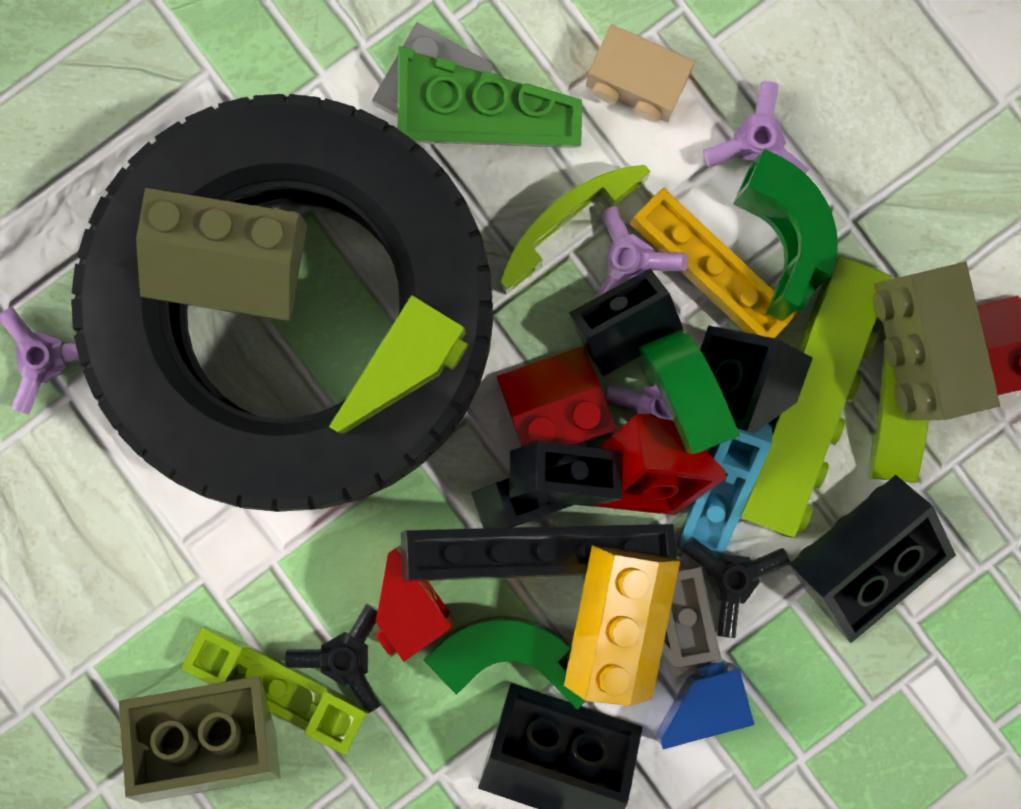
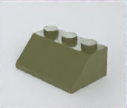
M145 188L136 237L140 297L291 322L307 223L297 212Z
M260 676L119 701L126 798L145 803L281 778L276 731Z

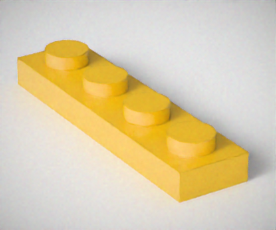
M664 187L630 221L629 224L659 252L687 253V270L680 272L745 333L775 338L797 314L794 311L784 321L766 314L775 291Z

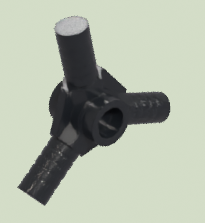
M693 536L688 539L681 550L708 571L706 576L716 600L721 601L717 636L736 638L739 605L744 604L759 585V578L786 567L790 563L783 547L751 561L750 557L722 554L719 557Z
M366 603L350 632H343L321 645V649H286V668H321L322 674L343 686L349 685L363 709L368 711V713L374 711L381 706V703L365 676L368 673V644L365 641L376 624L378 609Z

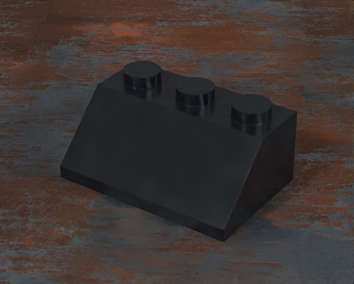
M895 475L884 485L873 490L869 497L848 515L841 517L817 541L805 547L789 565L807 593L841 634L852 643L954 558L956 554L933 505Z
M511 683L477 789L536 809H625L629 800L643 727L582 706L577 710L570 702Z

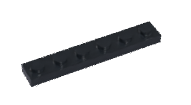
M674 524L405 530L401 532L403 582L586 575L592 545L677 559Z

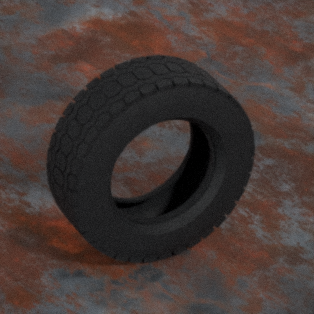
M284 94L255 95L251 100L248 97L218 103L219 107L216 109L210 106L185 117L186 121L183 124L177 121L154 137L156 141L153 144L148 141L127 161L130 164L127 169L122 166L107 186L105 191L108 194L106 197H100L88 221L91 227L85 229L77 253V258L80 261L79 264L75 263L71 292L75 295V298L71 299L73 330L77 331L74 339L80 365L84 366V376L93 397L98 400V406L113 429L118 431V435L132 450L169 480L200 496L239 508L272 512L324 509L363 499L395 484L420 467L435 453L462 420L479 388L490 352L493 326L491 275L481 233L464 197L447 172L427 151L395 126L389 125L387 121L362 109L357 110L354 106L327 98L321 100L320 97L289 94L288 97H285ZM145 188L267 208L294 205L320 207L354 220L368 230L383 245L393 262L399 289L398 316L411 295L465 328L466 334L462 341L468 344L465 353L453 370L445 366L438 377L344 434L336 432L329 425L345 400L324 411L294 418L261 417L238 407L210 382L197 360L188 330V305L140 297L136 237Z

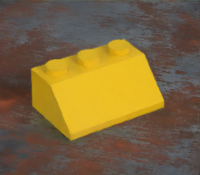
M592 545L564 682L565 687L585 701L632 706L653 699L680 560Z

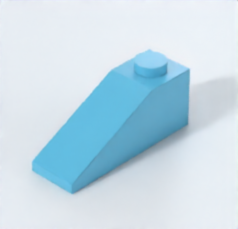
M772 421L754 434L738 430L739 437L710 448L709 454L725 470L726 479L690 505L678 545L684 546L688 539L693 536L719 557L725 553L771 448Z

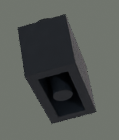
M651 268L569 312L586 352L602 376L642 356L638 347L683 330L670 293Z
M535 441L511 450L509 498L591 507L622 499V451Z

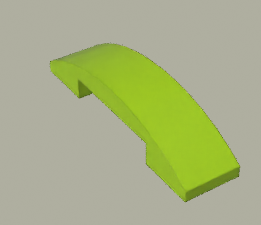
M629 166L596 176L570 190L549 206L528 228L510 256L501 279V289L506 295L542 267L543 259L535 251L536 247L599 196L602 197L609 207L617 206L647 181L651 172L647 166Z
M881 321L880 343H884L887 338L883 321ZM883 350L877 433H872L869 479L890 480L893 476L897 475L904 482L917 483L929 420H906L904 413L899 410L895 400L897 381L894 368L887 362Z
M205 626L201 627L181 667V670L209 685L260 676L271 713L305 730L304 735L344 756L348 754L368 711L347 697L300 670L286 668L284 662Z

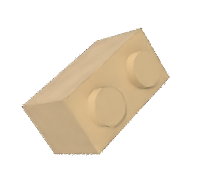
M611 24L589 70L586 87L593 89L592 94L604 102L616 104L617 101L633 107V112L644 120L657 123L660 119L668 123L695 61Z

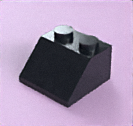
M708 325L700 347L723 393L737 430L751 434L757 432L798 402L813 357L780 339Z

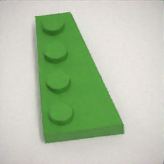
M399 46L397 129L415 142L579 148L581 146L582 99L528 83L521 84L501 78V75L484 70L480 72L456 65V62L437 57V59L416 53L415 50Z

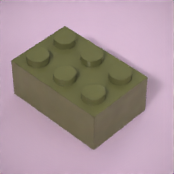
M967 261L874 283L876 293L873 296V306L877 317L883 321L887 338L884 341V353L887 362L894 368L897 381L895 400L899 410L904 413L906 420H949L1000 407Z

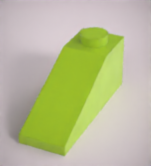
M411 295L329 427L338 433L344 434L438 377L445 366L453 370L468 347V344L462 341L466 334L465 328Z

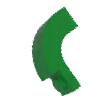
M764 148L748 167L733 205L768 223L782 243L785 257L784 269L766 314L784 321L795 310L802 311L808 304L813 291L833 275L838 254V238L831 209L815 183L793 163Z
M680 330L638 347L645 363L640 366L647 383L653 382L659 389L673 418L686 453L696 454L740 436L709 364L687 331Z
M496 616L470 622L448 634L423 660L456 695L485 668L500 662L514 661L527 664L541 672L577 710L586 702L564 686L568 662L564 665L560 659L571 649L569 643L553 630L528 619Z

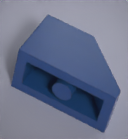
M721 659L703 663L698 666L699 673L688 675L656 731L657 739L662 749L755 725L738 667L734 664L726 665L725 660Z

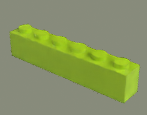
M842 256L837 257L833 275L820 287L798 346V350L813 357L798 402L772 420V445L740 516L741 520L790 538H795L797 531L804 532L813 511V506L808 505L813 488L819 489L822 486L828 472L829 463L825 462L824 459L829 445L837 444L845 426V420L840 418L845 402L853 401L861 383V376L856 375L862 358L868 359L877 340V333L872 332L877 319L873 306V296L876 293L874 283L890 280L893 275Z

